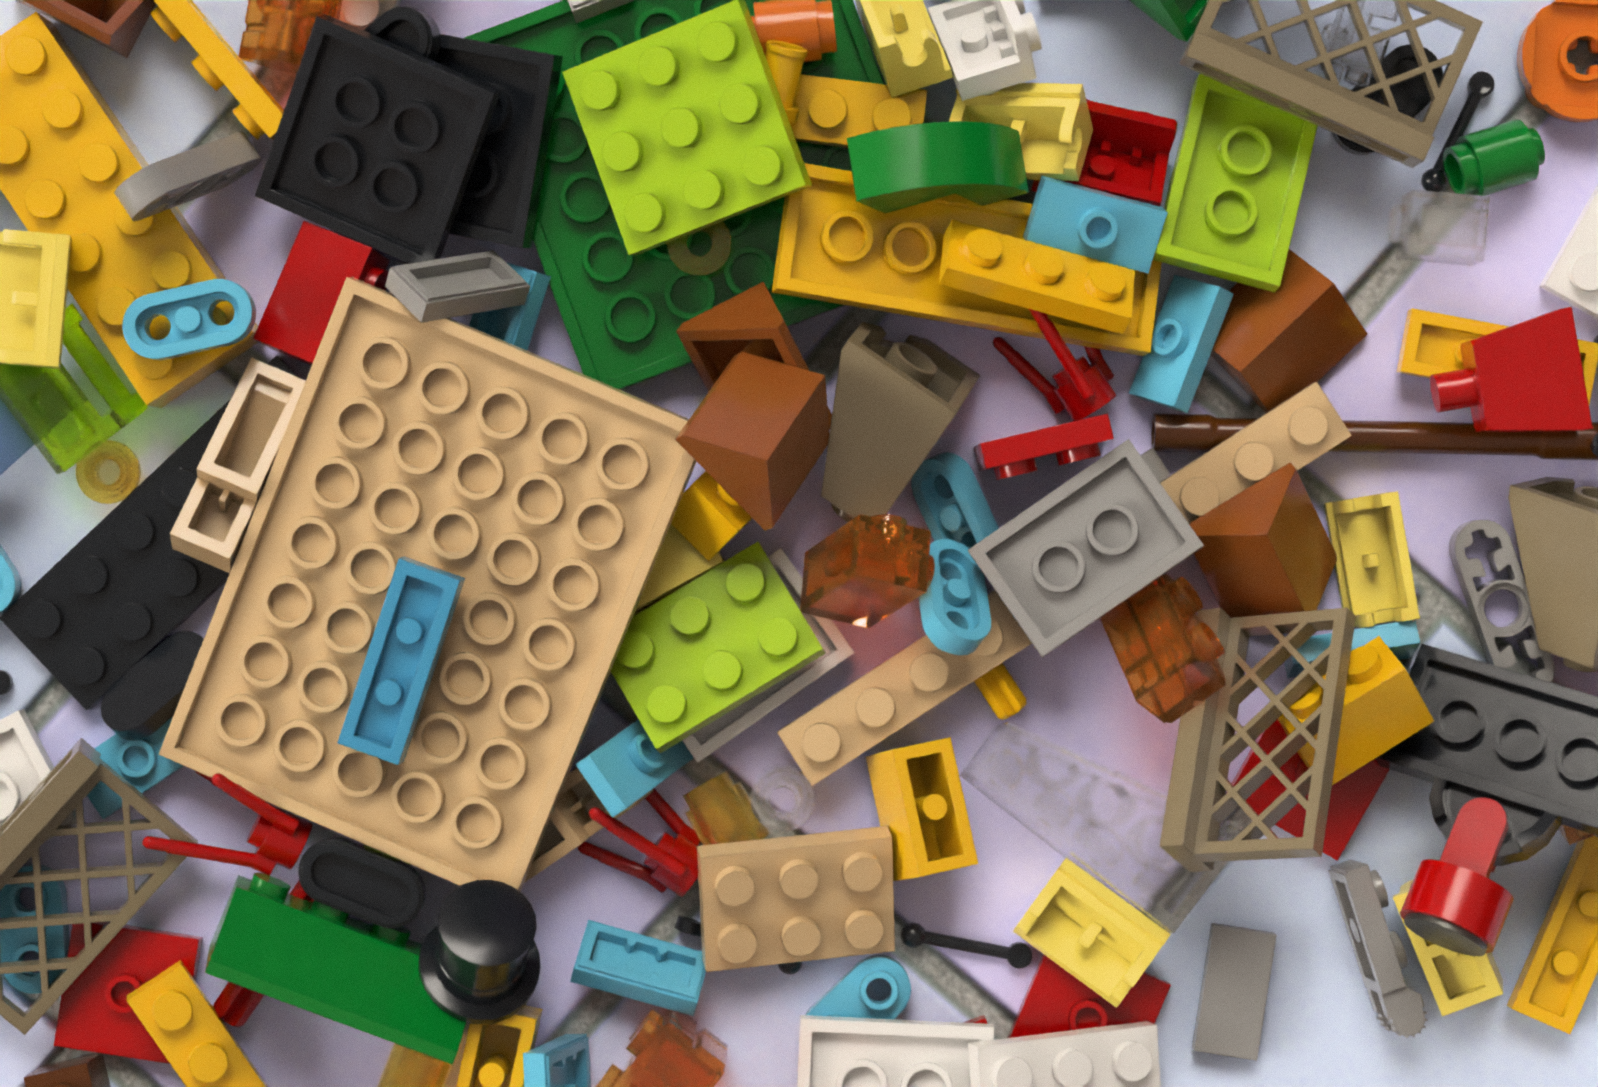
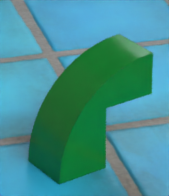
M967 121L932 122L893 127L847 138L856 201L883 213H889L955 193L981 206L1029 193L1019 131L1007 126Z

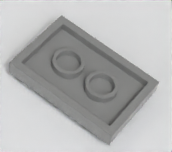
M1128 439L968 549V552L1043 659L1198 552L1204 545Z

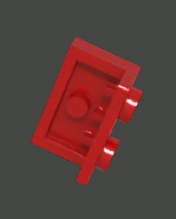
M1086 99L1093 133L1079 181L1065 182L1160 207L1169 153L1177 130V121L1148 112L1134 111ZM1033 180L1031 191L1037 192L1040 180Z

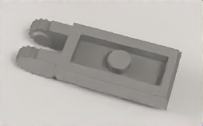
M1351 859L1330 866L1331 869L1328 872L1365 988H1367L1374 1012L1378 1013L1376 1019L1380 1020L1379 1025L1385 1027L1388 1031L1391 1030L1397 1035H1403L1406 1038L1409 1036L1415 1037L1417 1033L1421 1034L1422 1028H1426L1424 1026L1425 1021H1428L1425 1018L1427 1012L1423 1011L1425 1005L1421 994L1406 987L1401 969L1408 966L1407 955L1399 935L1395 931L1389 932L1382 911V908L1388 906V895L1379 873L1376 870L1370 871L1368 864Z

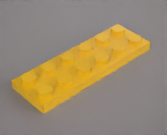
M804 163L812 186L787 195L784 198L772 293L1046 340L1028 308L939 284L943 236L951 220L1024 239L1023 234L1033 204L1005 199L981 206L955 193L889 213H883L856 201L852 171ZM1152 260L1149 273L1135 270L1133 315L1124 334L1050 314L1047 315L1051 318L1065 343L1145 356L1151 353L1162 262Z

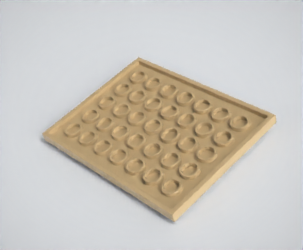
M346 277L158 755L211 778L214 774L220 773L268 803L459 886L475 880H494L508 884L521 892L697 462L675 440L689 419L451 318L421 323L392 293L354 277ZM405 556L464 577L465 581L405 760L400 765H396L338 744L337 742L398 559Z

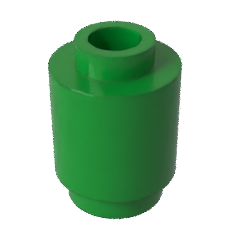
M1519 119L1460 136L1456 140V144L1445 148L1443 153L1444 169L1452 190L1460 197L1471 194L1475 198H1480L1534 181L1539 174V165L1544 164L1545 150L1540 135L1534 128L1528 129Z

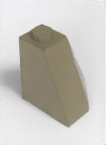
M862 321L841 350L821 497L829 501L834 512L846 522L856 526L864 525L874 532L957 414L981 375L928 339L909 335L905 342L889 341L883 339L887 333L881 326Z
M1544 477L1510 485L1508 499L1539 649L1564 658L1563 664L1573 670L1598 672V487L1582 486L1574 490L1575 482L1573 479Z

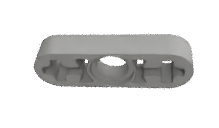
M241 131L152 163L122 182L116 188L114 194L131 219L139 221L231 185L252 171L262 161V158L246 134Z
M1471 520L1461 524L1450 538L1449 555L1487 663L1505 669L1514 666L1516 658L1511 645L1504 644L1497 649L1494 639L1495 637H1511L1527 628L1530 638L1518 639L1516 641L1524 658H1536L1538 668L1529 672V676L1552 682L1555 672L1554 661L1551 653L1539 649L1525 578L1509 534L1500 524L1491 520ZM1478 530L1481 538H1493L1496 548L1487 553V559L1492 572H1499L1506 568L1508 579L1491 580L1476 589L1473 578L1485 577L1486 573L1479 558H1467L1464 548L1473 544L1471 533ZM1504 589L1515 596L1519 609L1517 617L1511 624L1497 627L1487 619L1484 606L1486 599L1491 593Z

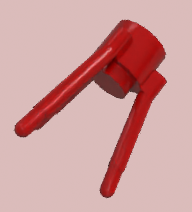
M1029 309L1063 366L1062 369L1052 375V378L1058 385L1057 387H1054L1002 337H995L992 342L994 348L1045 397L1055 414L1066 409L1073 421L1081 420L1117 396L1108 383L1114 377V374L1105 362L1100 349L1084 346L1090 364L1085 356L1075 359L1051 318L1046 313Z
M195 771L198 775L211 782L212 785L259 814L246 843L257 847L255 853L147 836L142 841L143 846L147 849L250 867L263 874L271 875L276 864L289 870L293 868L308 840L313 824L283 809L273 807L220 773L214 774L211 778Z
M655 788L645 799L676 834L675 838L664 832L654 844L597 807L590 809L589 816L592 820L646 855L643 863L648 867L585 841L577 847L580 853L641 879L661 893H664L668 888L678 896L683 897L697 880V846L703 836L685 824Z

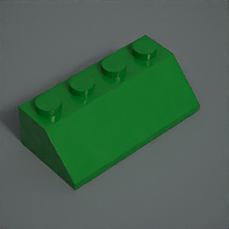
M254 873L252 880L238 875L210 943L205 973L453 1065L466 1022L455 1019L444 1012L424 989L419 977L418 967L422 944L409 939L410 930L403 926L384 928L375 924L370 925L315 900L309 902L288 894L291 888L289 884L270 875Z

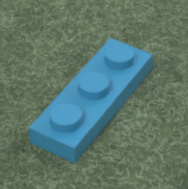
M405 556L398 559L337 742L338 744L396 765L404 762L465 581L464 577Z

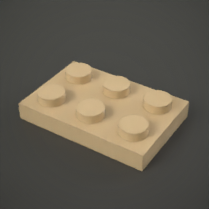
M888 826L697 846L702 960L706 972L895 951L892 836Z

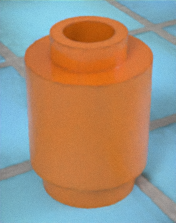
M771 0L753 3L755 16H751L764 54L767 49L765 48L767 40L788 42L806 48L805 50H808L804 62L822 60L821 54L837 52L831 0L815 2V0Z

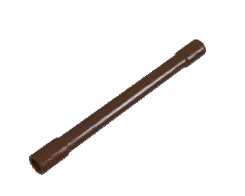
M1154 413L1151 428L1152 448L1156 452L1206 453L1256 419L1216 418L1208 414ZM1342 420L1352 436L1327 451L1537 456L1541 459L1598 460L1590 446L1592 439L1598 433V422H1592L1593 429L1574 432H1476L1473 423Z

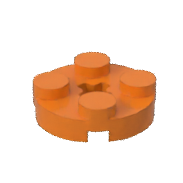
M1556 0L1539 10L1532 17L1521 35L1517 50L1519 77L1525 87V95L1528 101L1535 107L1544 109L1553 117L1569 122L1598 120V65L1589 66L1585 75L1577 73L1575 65L1568 63L1567 52L1575 50L1578 40L1588 42L1589 52L1598 54V0Z

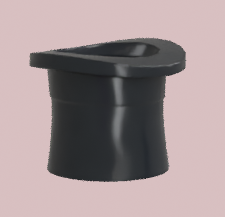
M475 880L465 883L454 889L445 898L440 908L438 925L424 939L418 961L419 977L424 989L444 1012L455 1019L471 1024L492 1025L510 1018L527 1004L538 984L541 967L540 954L534 941L537 928L536 915L527 898L516 888L494 880Z

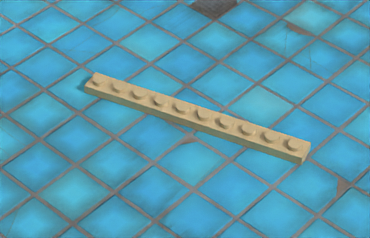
M1313 382L1161 481L1160 484L1187 522L1191 523L1291 462L1298 471L1352 435L1318 382ZM995 590L988 594L991 630L973 653L961 656L944 652L938 649L927 635H924L777 731V734L811 786L1032 644Z

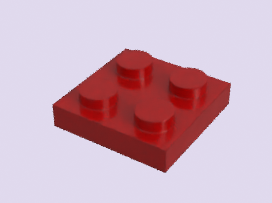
M1107 413L980 443L973 448L979 472L994 469L996 480H1001L1037 471L1035 458L1056 454L1058 466L1101 456L1099 443L1112 440L1114 437Z

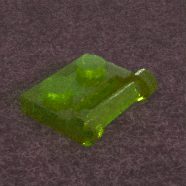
M73 303L68 304L65 310L63 345L110 408L103 416L99 415L62 363L60 369L0 364L1 400L56 474L67 471L148 408L137 391L133 393L128 391L79 324L84 318Z

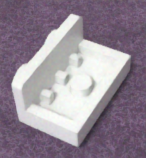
M952 0L927 8L929 17L951 67L953 80L962 101L980 95H991L1003 88L1037 78L1031 52L1042 49L1041 41L1032 13H1025L1023 0Z

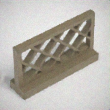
M1208 0L1179 64L1414 168L1422 163L1427 156L1435 138L1432 135L1483 21L1436 0H1393L1402 25L1370 37L1357 4L1361 0H1337L1313 10L1310 9L1307 0H1296L1301 14L1269 27L1259 1L1247 0L1258 31L1235 39L1211 28L1221 5L1234 0ZM1347 6L1360 41L1327 53L1314 18ZM1408 7L1425 14V16L1413 20ZM1439 20L1461 30L1462 33L1452 55L1429 63L1416 28ZM1305 23L1317 57L1298 65H1293L1280 59L1272 34ZM1406 32L1419 67L1386 79L1373 44ZM1262 39L1267 53L1248 44ZM1363 49L1376 84L1354 92L1339 85L1331 61ZM1321 65L1325 78L1307 70ZM1447 65L1438 85L1433 70ZM1420 75L1423 76L1431 97V103L1422 122L1398 111L1390 90L1391 86ZM1380 91L1384 105L1365 96Z
M1348 607L1231 618L1222 608L1198 610L1159 845L1189 872L1213 871L1214 862L1322 857L1356 616ZM1332 630L1330 646L1310 664L1298 649L1317 631ZM1274 635L1279 643L1251 668L1246 662L1249 637ZM1292 655L1302 665L1304 670L1276 695L1264 681ZM1317 682L1324 689L1322 705L1301 723L1288 708ZM1259 687L1271 701L1245 726H1242L1237 721L1239 704ZM1283 714L1296 729L1274 750L1267 754L1255 739ZM1309 742L1315 749L1313 765L1292 783L1280 767ZM1249 746L1262 761L1233 786L1227 779L1229 765ZM1274 774L1287 789L1258 815L1246 799ZM1297 803H1300L1306 810L1303 837L1278 838L1271 828ZM1240 806L1252 822L1233 840L1218 841L1220 823ZM1263 835H1265L1268 839H1260V838H1261Z
M83 738L77 741L0 826V891L7 884L34 883L36 916L0 918V930L37 927L38 960L1 962L0 951V1015L24 1035L187 857L169 853L162 862L134 864L132 831L159 829L170 839L198 843V840L101 760V754ZM100 781L122 798L123 820L85 823L83 799ZM130 805L146 819L131 820ZM76 808L77 824L61 825ZM124 831L126 865L88 867L86 834ZM78 835L80 868L41 871L40 847L49 837ZM32 856L33 871L18 872ZM150 874L145 879V881L137 889H135V875ZM127 876L128 899L119 909L91 911L89 878ZM81 879L83 912L44 914L42 882ZM106 922L92 938V923ZM83 923L85 947L75 957L48 959L45 926ZM64 969L49 985L48 970ZM40 971L42 994L24 1012L4 996L2 974Z

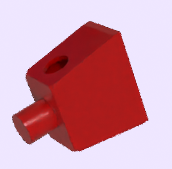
M1572 307L1551 311L1461 343L1460 350L1464 369L1432 374L1430 377L1431 394L1436 411L1439 413L1470 407L1473 426L1476 432H1574L1593 429Z

